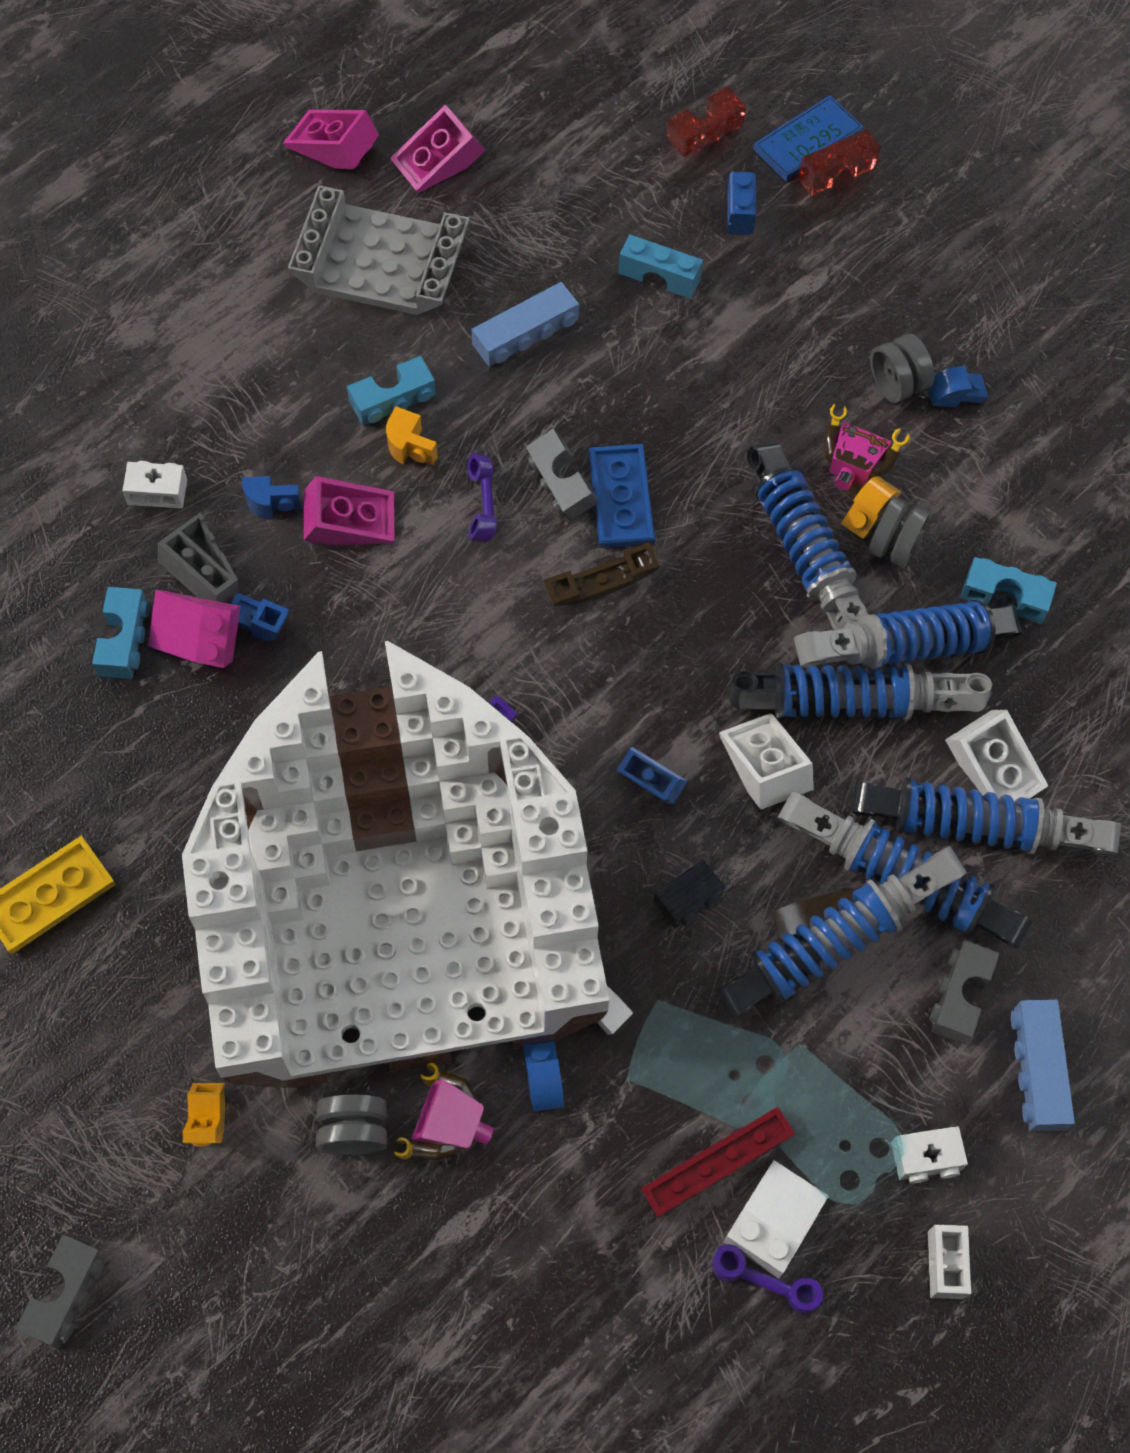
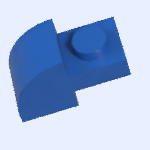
M965 366L949 368L935 374L933 386L928 389L933 406L956 407L961 401L983 403L988 398L982 375L968 374Z
M270 476L242 477V486L247 505L257 516L273 519V510L291 511L293 509H301V496L298 485L272 486Z
M236 593L231 603L241 606L238 626L251 631L252 637L261 640H275L289 615V609L265 599L259 602L240 593Z
M554 1041L524 1045L533 1112L564 1107L560 1068Z

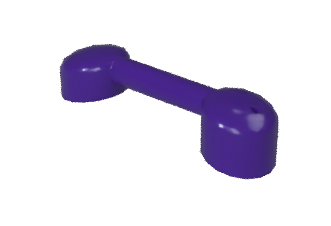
M472 453L468 459L467 470L472 481L481 482L483 514L478 513L474 517L469 529L468 538L469 540L486 543L492 539L497 528L491 480L493 477V463L486 455Z
M722 1245L713 1256L712 1269L716 1277L721 1281L734 1282L741 1278L788 1298L789 1305L798 1313L807 1314L813 1312L823 1300V1290L817 1281L811 1278H801L794 1282L793 1285H790L745 1266L746 1261L743 1252L735 1245Z

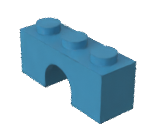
M629 234L620 252L618 273L643 282L648 272L656 273L666 280L667 291L691 299L701 279L703 260Z
M421 356L396 366L399 383L393 388L379 387L372 376L347 386L349 402L362 426L376 423L383 417L392 414L395 406L406 409L416 403L426 402L436 395L435 380Z
M974 557L960 598L968 601L979 599L988 605L994 593L1007 592L1016 599L1018 617L1042 624L1049 612L1057 583L1050 581L1044 576H1034L1024 573L1015 567H1005L996 564L990 559Z
M107 587L103 607L104 617L108 625L120 626L122 631L114 638H97L92 665L99 677L132 679L134 669L139 668L140 653L138 652L139 643H143L145 638L143 621L144 618H148L150 603L146 601L142 589Z

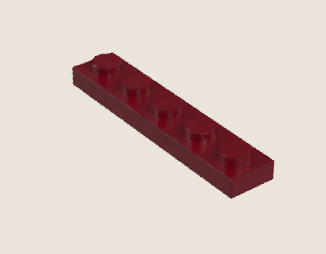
M777 1106L642 1187L641 1190L659 1219L793 1138L795 1132Z

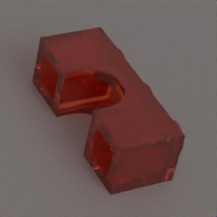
M727 86L708 97L706 116L708 118H698L687 109L667 121L666 139L683 157L696 153L703 146L712 141H717L727 132L738 129L744 123L746 105Z
M868 129L802 157L798 179L812 196L833 187L836 176L846 168L850 170L854 177L876 168L881 147Z

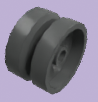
M905 334L896 338L892 343H884L871 351L870 364L873 377L884 397L890 402L898 403L909 398L912 393L918 394L933 386L934 368L932 360L922 341L914 334Z
M894 496L875 531L868 553L881 559L888 553L891 545H895L890 556L891 564L904 569L923 538L924 529L931 512L916 507L905 521L904 518L908 510V504L906 501Z
M339 1095L323 1098L316 1102V1119L319 1123L325 1125L316 1131V1149L318 1151L337 1155H362L380 1152L387 1148V1131L379 1125L387 1119V1102L385 1099L370 1095Z

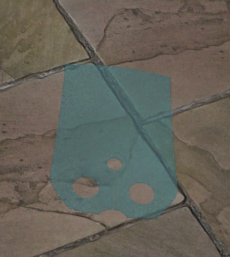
M657 1000L638 1036L627 1080L675 1099L733 1127L742 1128L776 1107L777 1102L775 1101L774 1090L785 1082L789 1061L784 1052L771 1038ZM768 1055L774 1059L776 1065L771 1074H761L756 1069V1060L760 1056ZM733 1069L740 1072L741 1078L737 1081L729 1078V1072ZM753 1094L761 1100V1109L756 1114H748L743 1110L741 1103L746 1095Z
M801 1043L767 1072L741 1108L754 1121L778 1106L795 1132L793 1138L779 1145L780 1149L825 1197L836 1202L860 1204L875 1190L874 1185L878 1178L877 1176L886 1172L891 1173L904 1155L902 1140L895 1123L839 1078ZM881 1137L889 1143L890 1151L884 1158H875L870 1153L869 1144L874 1138ZM842 1140H848L851 1143L849 1151L843 1152L840 1150L839 1144ZM846 1170H853L860 1177V1185L853 1191H846L840 1185V1176Z

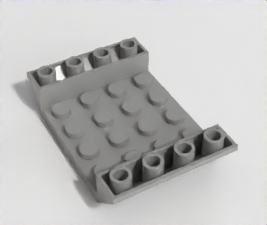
M319 185L288 265V272L319 294L419 315L442 305L470 218L444 212L441 223L436 224L345 204L343 190Z

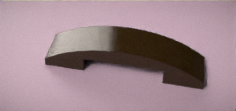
M650 542L623 551L624 557L574 575L571 574V571H567L545 579L544 584L553 606L570 605L608 595L652 574L660 568V565Z
M859 888L813 897L772 911L779 940L782 941V936L785 933H790L797 938L796 927L799 924L806 925L811 929L810 919L814 915L821 917L825 921L824 910L827 907H833L839 912L838 901L841 898H846L853 903L852 893Z

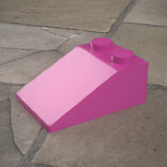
M445 104L390 159L414 189L420 193L467 169L486 150Z
M309 110L283 144L286 148L332 168L354 169L358 166L365 153L372 147L379 134L366 110Z
M315 476L304 490V541L325 545L392 544L394 542V491Z
M155 590L148 646L193 662L224 668L233 662L241 606Z

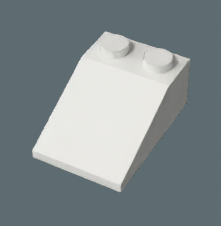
M991 710L945 740L959 766L983 796L987 792H993L999 799L1002 795L1006 794L1010 795L1015 802L1019 797L1031 798L1048 787L1045 778L1007 710Z
M772 713L719 732L720 738L748 794L760 809L787 800L792 791L804 794L814 790L812 762Z
M773 1160L723 1243L735 1245L741 1249L746 1258L779 1279L802 1243L828 1195Z

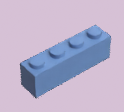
M560 282L472 328V345L489 367L496 363H502L509 356L528 349L535 342L547 339L554 332L573 325L578 320L579 303L565 285Z
M1058 1000L1020 1001L1014 1008V1011L1011 1012L1012 1029L1017 1030L1018 1041L1015 1042L1014 1050L1016 1059L1021 1062L1022 1072H1019L1018 1082L1020 1090L1025 1093L1026 1103H1023L1022 1106L1024 1122H1028L1029 1132L1067 1131L1075 1124Z

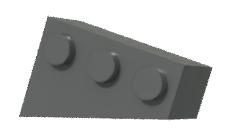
M200 512L157 543L159 563L196 597L231 604L236 593H238V579L223 552H220L215 542V537L208 530L204 517Z

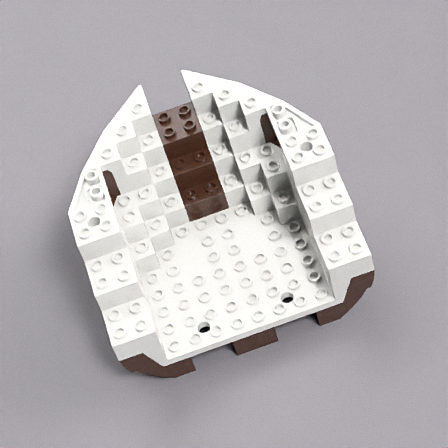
M385 641L392 684L389 687L331 696L322 651L318 652L255 719L213 784L182 853L188 915L196 933L202 994L209 1006L215 1068L220 1077L228 1083L260 1087L299 1088L328 1083L327 1073L382 1063H388L390 1072L426 1066L428 1063L437 1064L452 1061L451 1051L512 1041L513 1050L523 1049L524 1045L556 1041L590 1024L598 1023L608 1012L610 1000L597 939L599 925L587 870L588 851L576 790L524 732L470 687L389 641ZM473 1007H481L485 1010L486 1015L480 1021H472L468 1017L469 1010ZM349 1028H355L360 1032L359 1039L354 1043H347L342 1039L343 1033Z

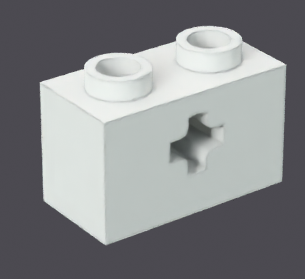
M147 461L127 462L122 491L127 505L183 508L187 477L183 465L175 463L153 464Z
M959 1126L898 1135L891 1142L899 1180L909 1179L910 1183H920L929 1180L928 1176L940 1174L942 1179L959 1176V1171L968 1165ZM927 1150L929 1155L936 1156V1159L933 1162H931V1159L928 1157L924 1158V1154Z
M934 1225L928 1231L930 1298L964 1299L971 1294L968 1226Z

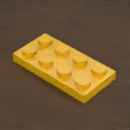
M82 835L0 889V940L11 955L116 885Z

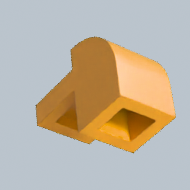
M395 406L386 425L390 454L401 464H404L407 457L410 456L417 462H426L434 465L438 457L437 443L419 436L422 431L421 416Z
M879 476L871 478L854 498V504L841 524L862 539H866L880 516L884 514L894 496L898 498L901 491Z
M193 1083L187 1094L188 1120L183 1129V1143H192L197 1147L221 1143L225 1120V1083Z

